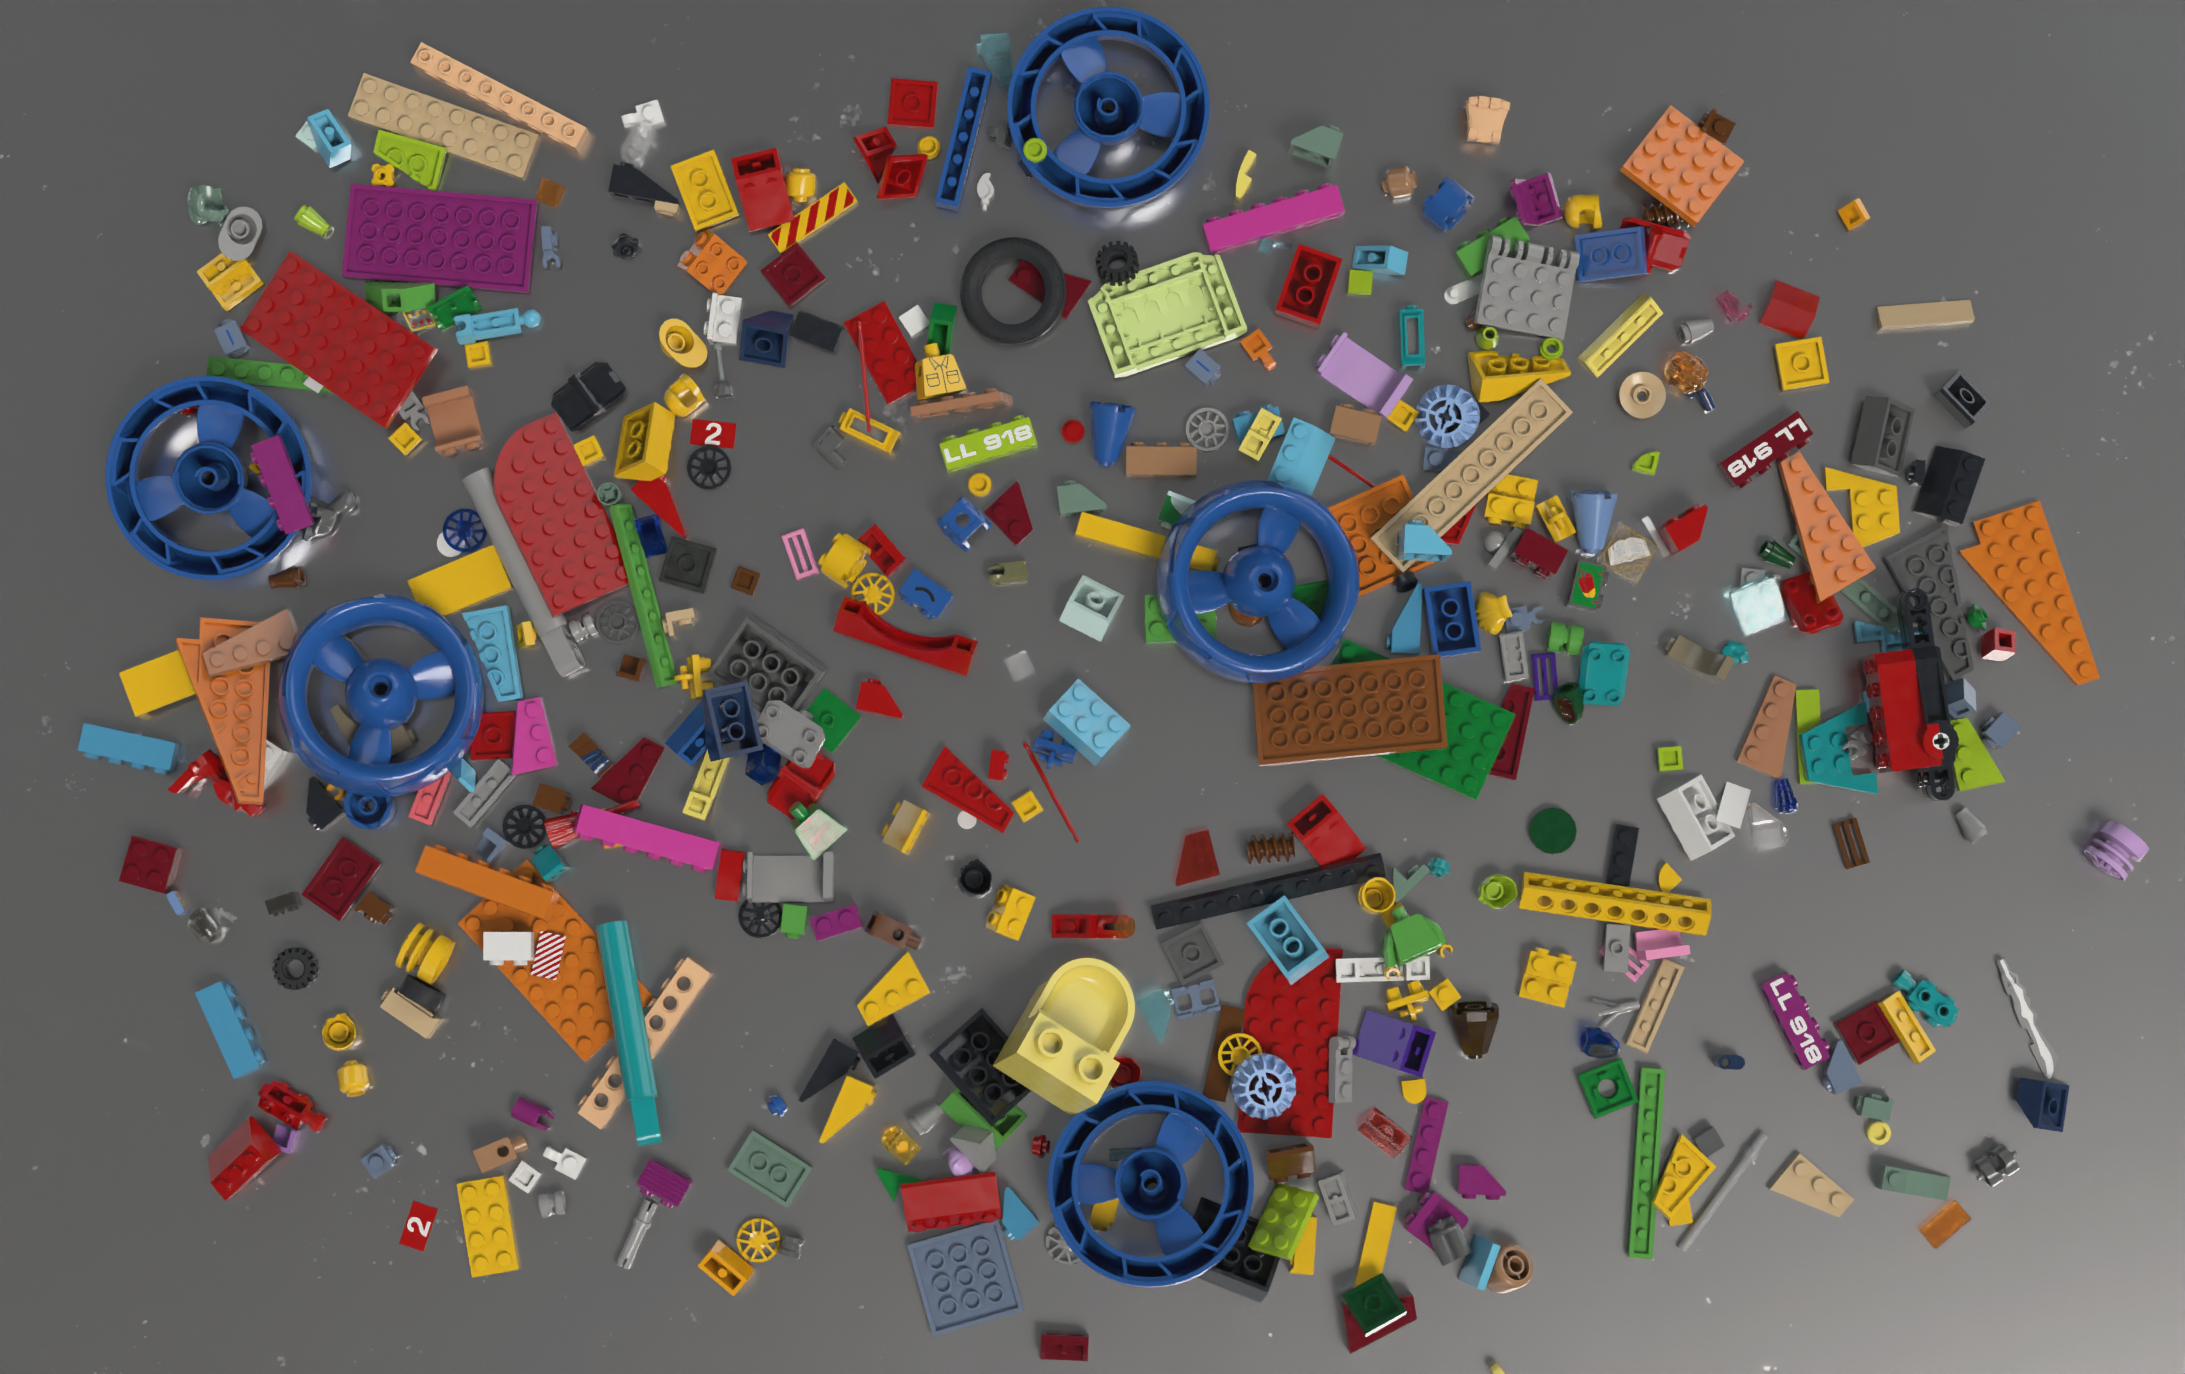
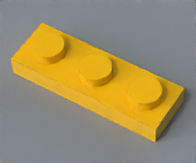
M1899 990L1878 1003L1914 1064L1922 1062L1936 1051Z

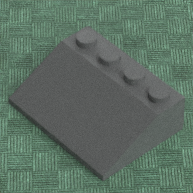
M751 614L744 619L707 674L723 686L748 681L753 706L762 713L767 702L780 700L798 711L828 668Z

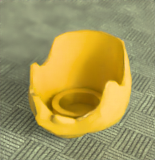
M346 1013L337 1014L334 1018H328L325 1021L321 1031L324 1045L338 1052L346 1050L353 1045L356 1039V1026Z

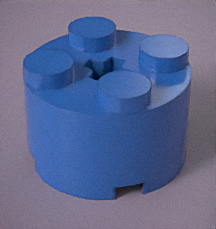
M1448 177L1444 178L1439 184V190L1435 195L1430 194L1424 200L1423 205L1425 207L1422 210L1423 216L1443 233L1447 232V228L1451 230L1467 213L1465 206L1467 203L1472 205L1475 199L1454 179L1450 180Z
M348 792L344 800V809L349 821L353 825L363 829L376 830L383 828L392 820L396 810V799L394 796L371 797ZM373 801L374 809L368 810V807L365 806L366 803Z

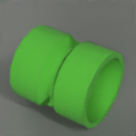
M1551 621L1548 629L1546 651L1560 653L1562 650H1565L1566 654L1580 656L1584 638V626L1570 624L1569 627H1566L1564 623Z

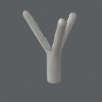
M1592 998L1594 1003L1612 1007L1596 1013L1597 1016L1611 1014L1596 1028V1031L1602 1030L1620 1013L1639 1009L1638 1000L1616 1004Z

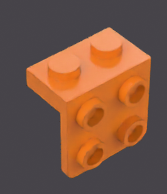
M705 229L695 237L693 246L681 255L677 266L682 271L693 276L712 293L723 295L746 266L747 262L716 234Z

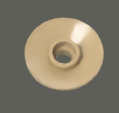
M1633 373L1623 381L1620 387V404L1633 417L1642 419L1652 417L1664 406L1666 400L1665 387L1662 381L1652 373ZM1639 392L1644 393L1645 400H1639L1637 394Z

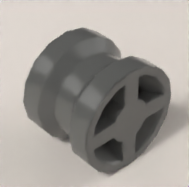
M782 1234V1245L778 1248L777 1253L800 1258V1246L804 1244L805 1239Z

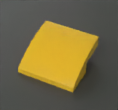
M222 253L196 271L226 312L264 285L246 258L240 261H233L226 258Z

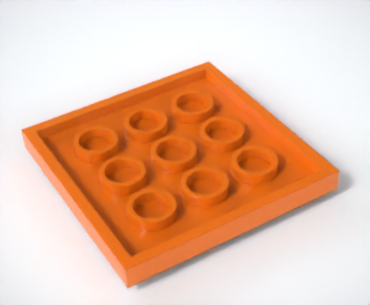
M1670 105L1619 171L1695 227L1745 161L1718 140L1702 132L1701 127Z
M1404 474L1328 508L1355 549L1360 574L1358 597L1392 583L1396 577L1405 572H1416L1436 563L1433 561H1415L1402 573L1370 540L1414 498Z

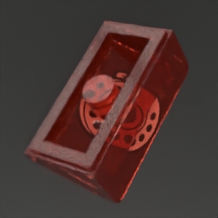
M1376 1107L1358 1128L1361 1134L1393 1159L1403 1151L1412 1138L1411 1135Z

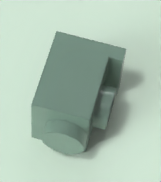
M1868 1093V1097L1857 1096L1855 1102V1109L1858 1110L1857 1115L1889 1122L1894 1099L1885 1097L1884 1101H1882V1096Z

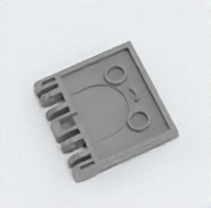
M1491 235L1486 250L1474 323L1564 340L1580 253L1570 250L1567 252L1565 249H1560L1557 255L1556 266H1551L1554 254L1553 247L1547 246L1544 250L1543 245L1527 242L1524 246L1523 241L1517 240L1514 245L1513 256L1510 258L1507 257L1510 249V239L1505 237L1502 239L1500 236Z

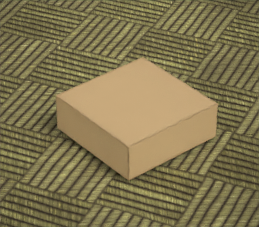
M655 200L654 209L657 214L673 217L680 215L681 208L678 204Z

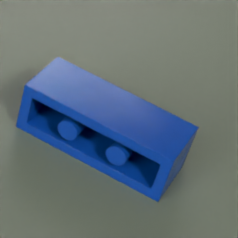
M703 699L665 741V744L690 766L707 749Z

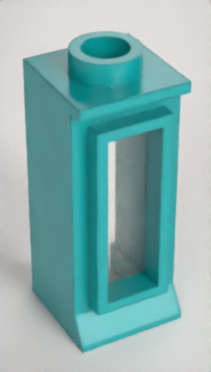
M1416 305L1404 306V310H1400L1398 313L1401 369H1405L1406 366L1424 368L1426 365L1424 309H1418Z

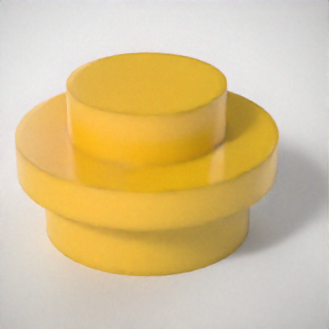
M925 136L918 142V153L927 154V160L936 158L940 153V143L936 138Z

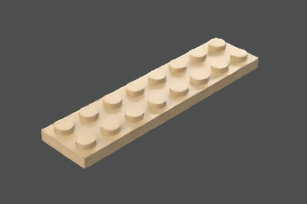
M363 73L348 113V117L384 131L447 147V153L523 180L540 137L533 132Z

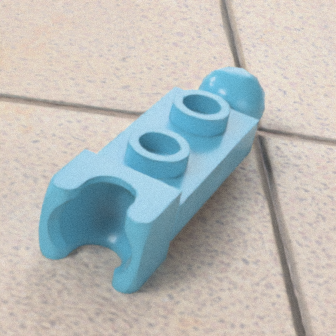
M518 308L472 316L470 314L455 316L454 322L457 329H464L456 332V338L460 345L475 343V340L522 333L521 325L525 324L531 328L536 327L540 323L541 316L534 309L526 310L523 315H519Z

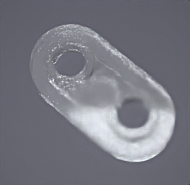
M643 120L633 127L621 149L622 159L626 163L635 165L644 159L657 135L656 127L652 122ZM641 129H645L648 132L647 137L640 135ZM629 149L636 151L635 157L629 155Z

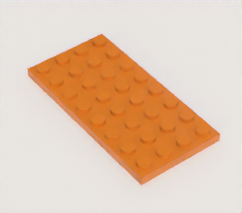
M528 859L510 875L517 879L520 875L532 879V884L539 887L541 883L553 887L550 882L543 879L538 869ZM555 888L553 892L559 895V899L549 922L488 899H483L457 923L482 951L483 932H534V958L540 931L566 936L556 980L531 975L534 960L528 961V965H513V960H504V965L496 966L578 1056L586 1062L614 1036L596 932ZM638 979L641 1002L644 1009L654 996Z

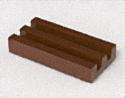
M1857 818L1832 824L1846 869L1870 863ZM1849 824H1852L1862 860H1859ZM1842 826L1844 827L1854 859L1853 863L1850 862L1840 830Z

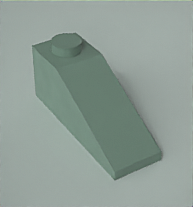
M1880 1164L1876 1188L1947 1201L1951 1178Z

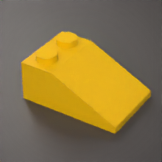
M904 800L902 804L897 803L892 813L895 818L891 825L886 824L881 836L884 837L882 842L909 855L930 813Z
M847 1075L820 1137V1143H825L864 1110L867 1105L871 1106L877 1095V1092L874 1091L876 1085L853 1075Z

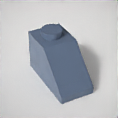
M1834 1040L1829 1052L1830 1058L1826 1060L1822 1072L1825 1077L1822 1079V1082L1828 1092L1831 1091L1832 1094L1837 1095L1861 1084L1862 1081L1843 1040Z

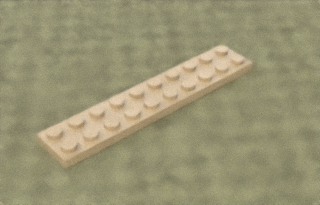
M1540 379L1370 540L1403 573L1415 562L1411 560H1398L1399 531L1405 524L1409 523V521H1423V525H1429L1439 537H1442L1573 412Z

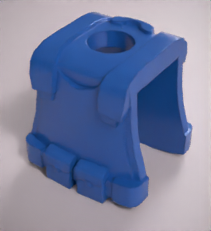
M965 496L961 497L937 521L938 526L943 529V533L948 538L951 537L950 540L955 545L960 546L965 552L971 549L966 540L981 525L987 531L992 527L986 516L980 510L978 511V508ZM964 513L969 516L970 521L967 526L961 527L957 525L956 518L959 514Z

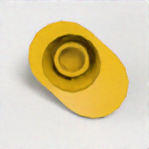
M669 319L660 326V347L665 355L674 358L679 364L688 368H696L705 362L707 358L705 344L684 321Z

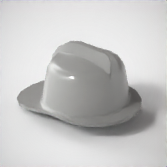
M246 206L237 207L229 213L218 237V245L222 254L230 260L240 261L249 257L261 234L262 219L253 208Z

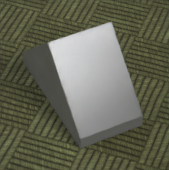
M964 1125L949 1139L981 1174L997 1160L993 1131Z

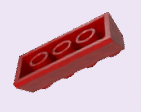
M996 1172L901 1184L908 1232H923L926 1229L933 1228L946 1229L956 1225L969 1226L978 1222L992 1223L1002 1219Z

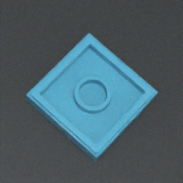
M1473 1235L1470 1244L1472 1252L1466 1255L1458 1279L1484 1291L1500 1250V1245Z

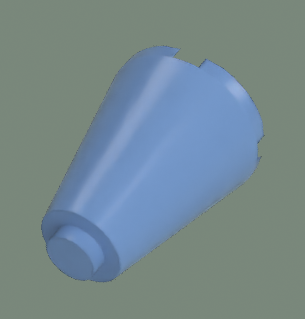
M1577 490L1570 491L1579 546L1584 549V553L1597 554L1599 549L1604 548L1617 501V492H1613L1609 496L1610 491L1583 490V493H1578V495Z

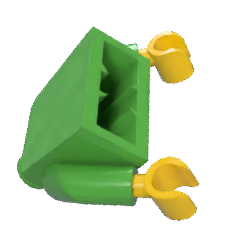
M1404 906L1398 907L1391 912L1396 923L1389 926L1388 933L1384 936L1383 956L1386 966L1384 968V975L1388 980H1390L1389 973L1391 971H1395V976L1399 978L1400 972L1395 967L1396 964L1398 967L1403 966L1436 951L1437 955L1445 958L1443 955L1445 947L1448 952H1453L1452 946L1446 944V938L1441 926L1433 920L1423 917L1420 913L1409 917Z

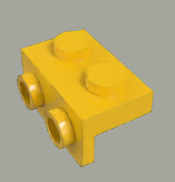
M1002 884L996 894V901L992 911L987 916L985 928L1019 941L1036 897Z

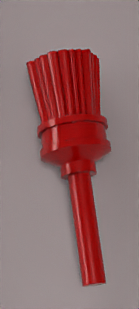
M634 799L604 811L620 815L637 809L640 805L638 799ZM579 810L570 811V814L544 819V825L554 849L578 837V833L573 832Z

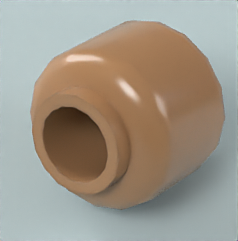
M1408 166L1387 170L1386 178L1382 179L1384 192H1389L1390 196L1394 199L1412 195L1414 189L1418 188L1415 171L1410 170Z

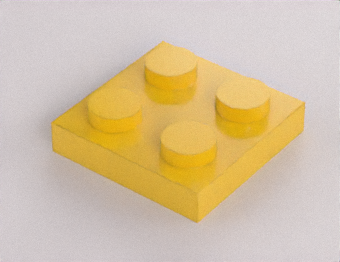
M1822 337L1774 345L1782 391L1829 383Z

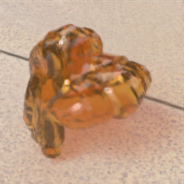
M1680 351L1669 358L1664 374L1670 386H1677L1682 393L1689 394L1698 392L1704 387L1709 370L1698 356Z

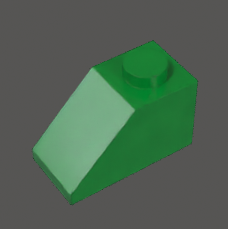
M934 302L929 323L927 345L937 343L940 356L948 355L951 350L957 306Z

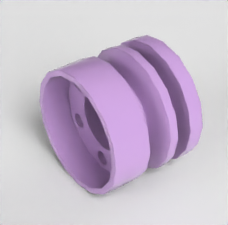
M2108 819L2099 831L2105 842L2093 838L2091 843L2094 847L2087 846L2084 853L2101 871L2118 880L2125 881L2128 877L2126 871L2132 872L2134 870L2128 858L2140 862L2149 851V847L2130 829L2115 820Z

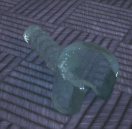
M1266 238L1260 242L1258 250L1262 253L1271 254L1272 247L1292 249L1293 244L1274 242Z

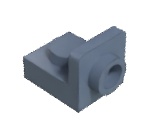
M386 1143L380 1145L376 1150L361 1159V1162L373 1179H376L399 1163L396 1159L398 1157L397 1152L391 1145L387 1146Z

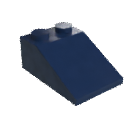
M748 681L703 690L705 741L710 762L764 750Z

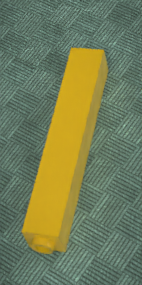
M1085 512L1081 513L1075 537L1159 560L1167 537ZM1197 545L1189 569L1193 571H1216L1220 557H1216L1217 550Z

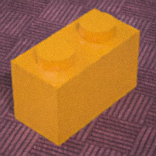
M719 1239L697 1265L732 1296H735L755 1270Z

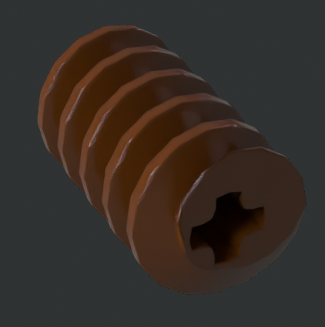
M1659 202L1658 208L1655 203H1650L1649 209L1645 204L1641 206L1642 220L1659 225L1666 224L1670 228L1672 223H1675L1678 229H1680L1681 223L1684 221L1686 227H1690L1688 222L1666 207L1662 202Z
M1289 832L1287 839L1283 833H1279L1278 840H1276L1273 833L1270 834L1268 840L1264 834L1260 835L1259 841H1257L1255 835H1251L1250 842L1246 838L1249 865H1252L1254 858L1257 859L1258 864H1261L1263 857L1266 858L1268 863H1271L1273 856H1275L1277 863L1281 861L1282 856L1285 857L1287 862H1290L1291 855L1295 857L1293 833Z

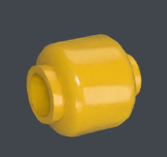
M791 168V172L786 174L785 180L788 194L793 197V201L807 202V197L815 195L816 176L810 172V168Z
M357 1060L344 1062V1066L337 1071L340 1091L347 1094L348 1097L364 1094L365 1090L370 1086L367 1067L364 1064L358 1063Z

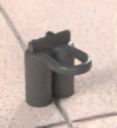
M1452 1216L1443 1220L1439 1219L1437 1223L1427 1227L1430 1232L1429 1239L1442 1266L1472 1252L1459 1223L1454 1221Z

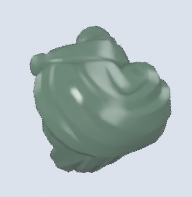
M200 185L189 189L186 203L189 218L194 224L201 225L206 224L207 221L222 222L226 220L229 215V209L226 205L221 204L220 188Z

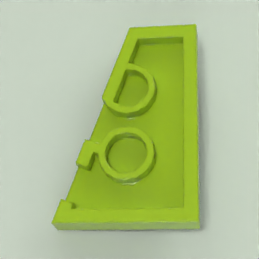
M378 130L373 153L394 167L399 168L429 190L437 191L447 147Z
M1962 718L1950 721L1951 727L1957 732L1959 738V746L1955 752L1956 761L1952 764L1957 790L1963 791L2006 782L1969 719Z

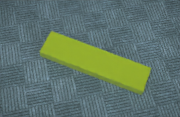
M1819 689L1796 690L1795 715L1799 784H1817L1806 782L1799 734L1821 723Z

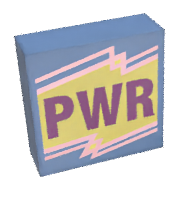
M171 891L166 894V898L176 915H184L190 912L179 891Z

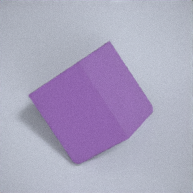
M277 1124L273 1141L282 1152L288 1154L295 1153L301 1129L296 1130L290 1126Z

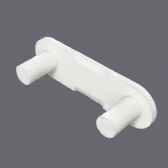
M1482 274L1448 288L1444 293L1446 302L1457 304L1478 295Z

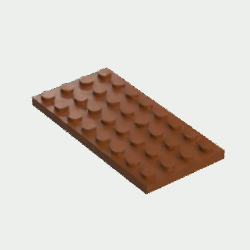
M1440 654L1317 666L1289 679L1268 683H1253L1260 767L1448 748Z

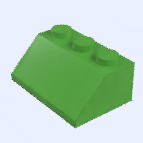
M958 1088L939 1106L960 1127L966 1125L993 1131L995 1151L1028 1117L1015 1105L991 1127Z

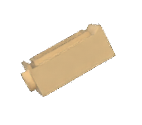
M393 987L392 990L387 989L380 999L383 1002L380 1008L425 1039H430L443 1021V1018H435V1013L402 995L398 991V987Z

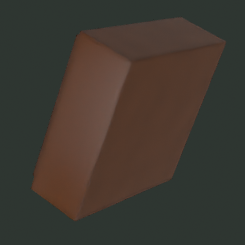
M738 566L730 588L753 596L761 574Z

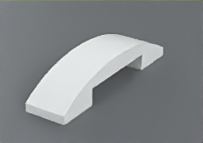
M1423 956L1400 967L1396 964L1395 967L1399 970L1400 976L1397 978L1395 971H1391L1389 973L1390 980L1384 975V968L1386 967L1384 957L1335 959L1336 983L1430 980L1429 956Z

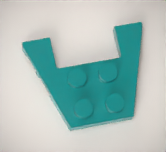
M1865 703L1856 704L1854 707L1837 714V716L1799 734L1806 782L1841 787L1869 794L1879 793L1876 772L1853 775L1849 749H1842L1843 744L1847 742L1846 727L1868 724Z

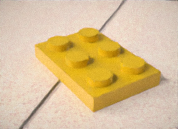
M714 150L670 166L696 232L739 216Z

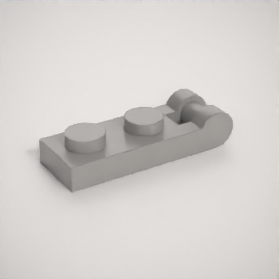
M1334 1036L1329 1041V1103L1352 1102L1353 1049L1356 1046V1040L1353 1036H1344L1343 1038Z

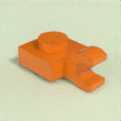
M1259 328L1240 341L1241 346L1253 362L1259 358L1268 372L1276 367L1275 361L1268 353L1272 349V345Z

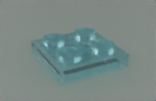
M1773 575L1729 592L1742 634L1745 637L1788 620Z

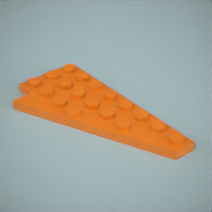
M2040 500L1972 522L1979 545L1958 551L1962 559L2075 686L2099 679L2100 676Z

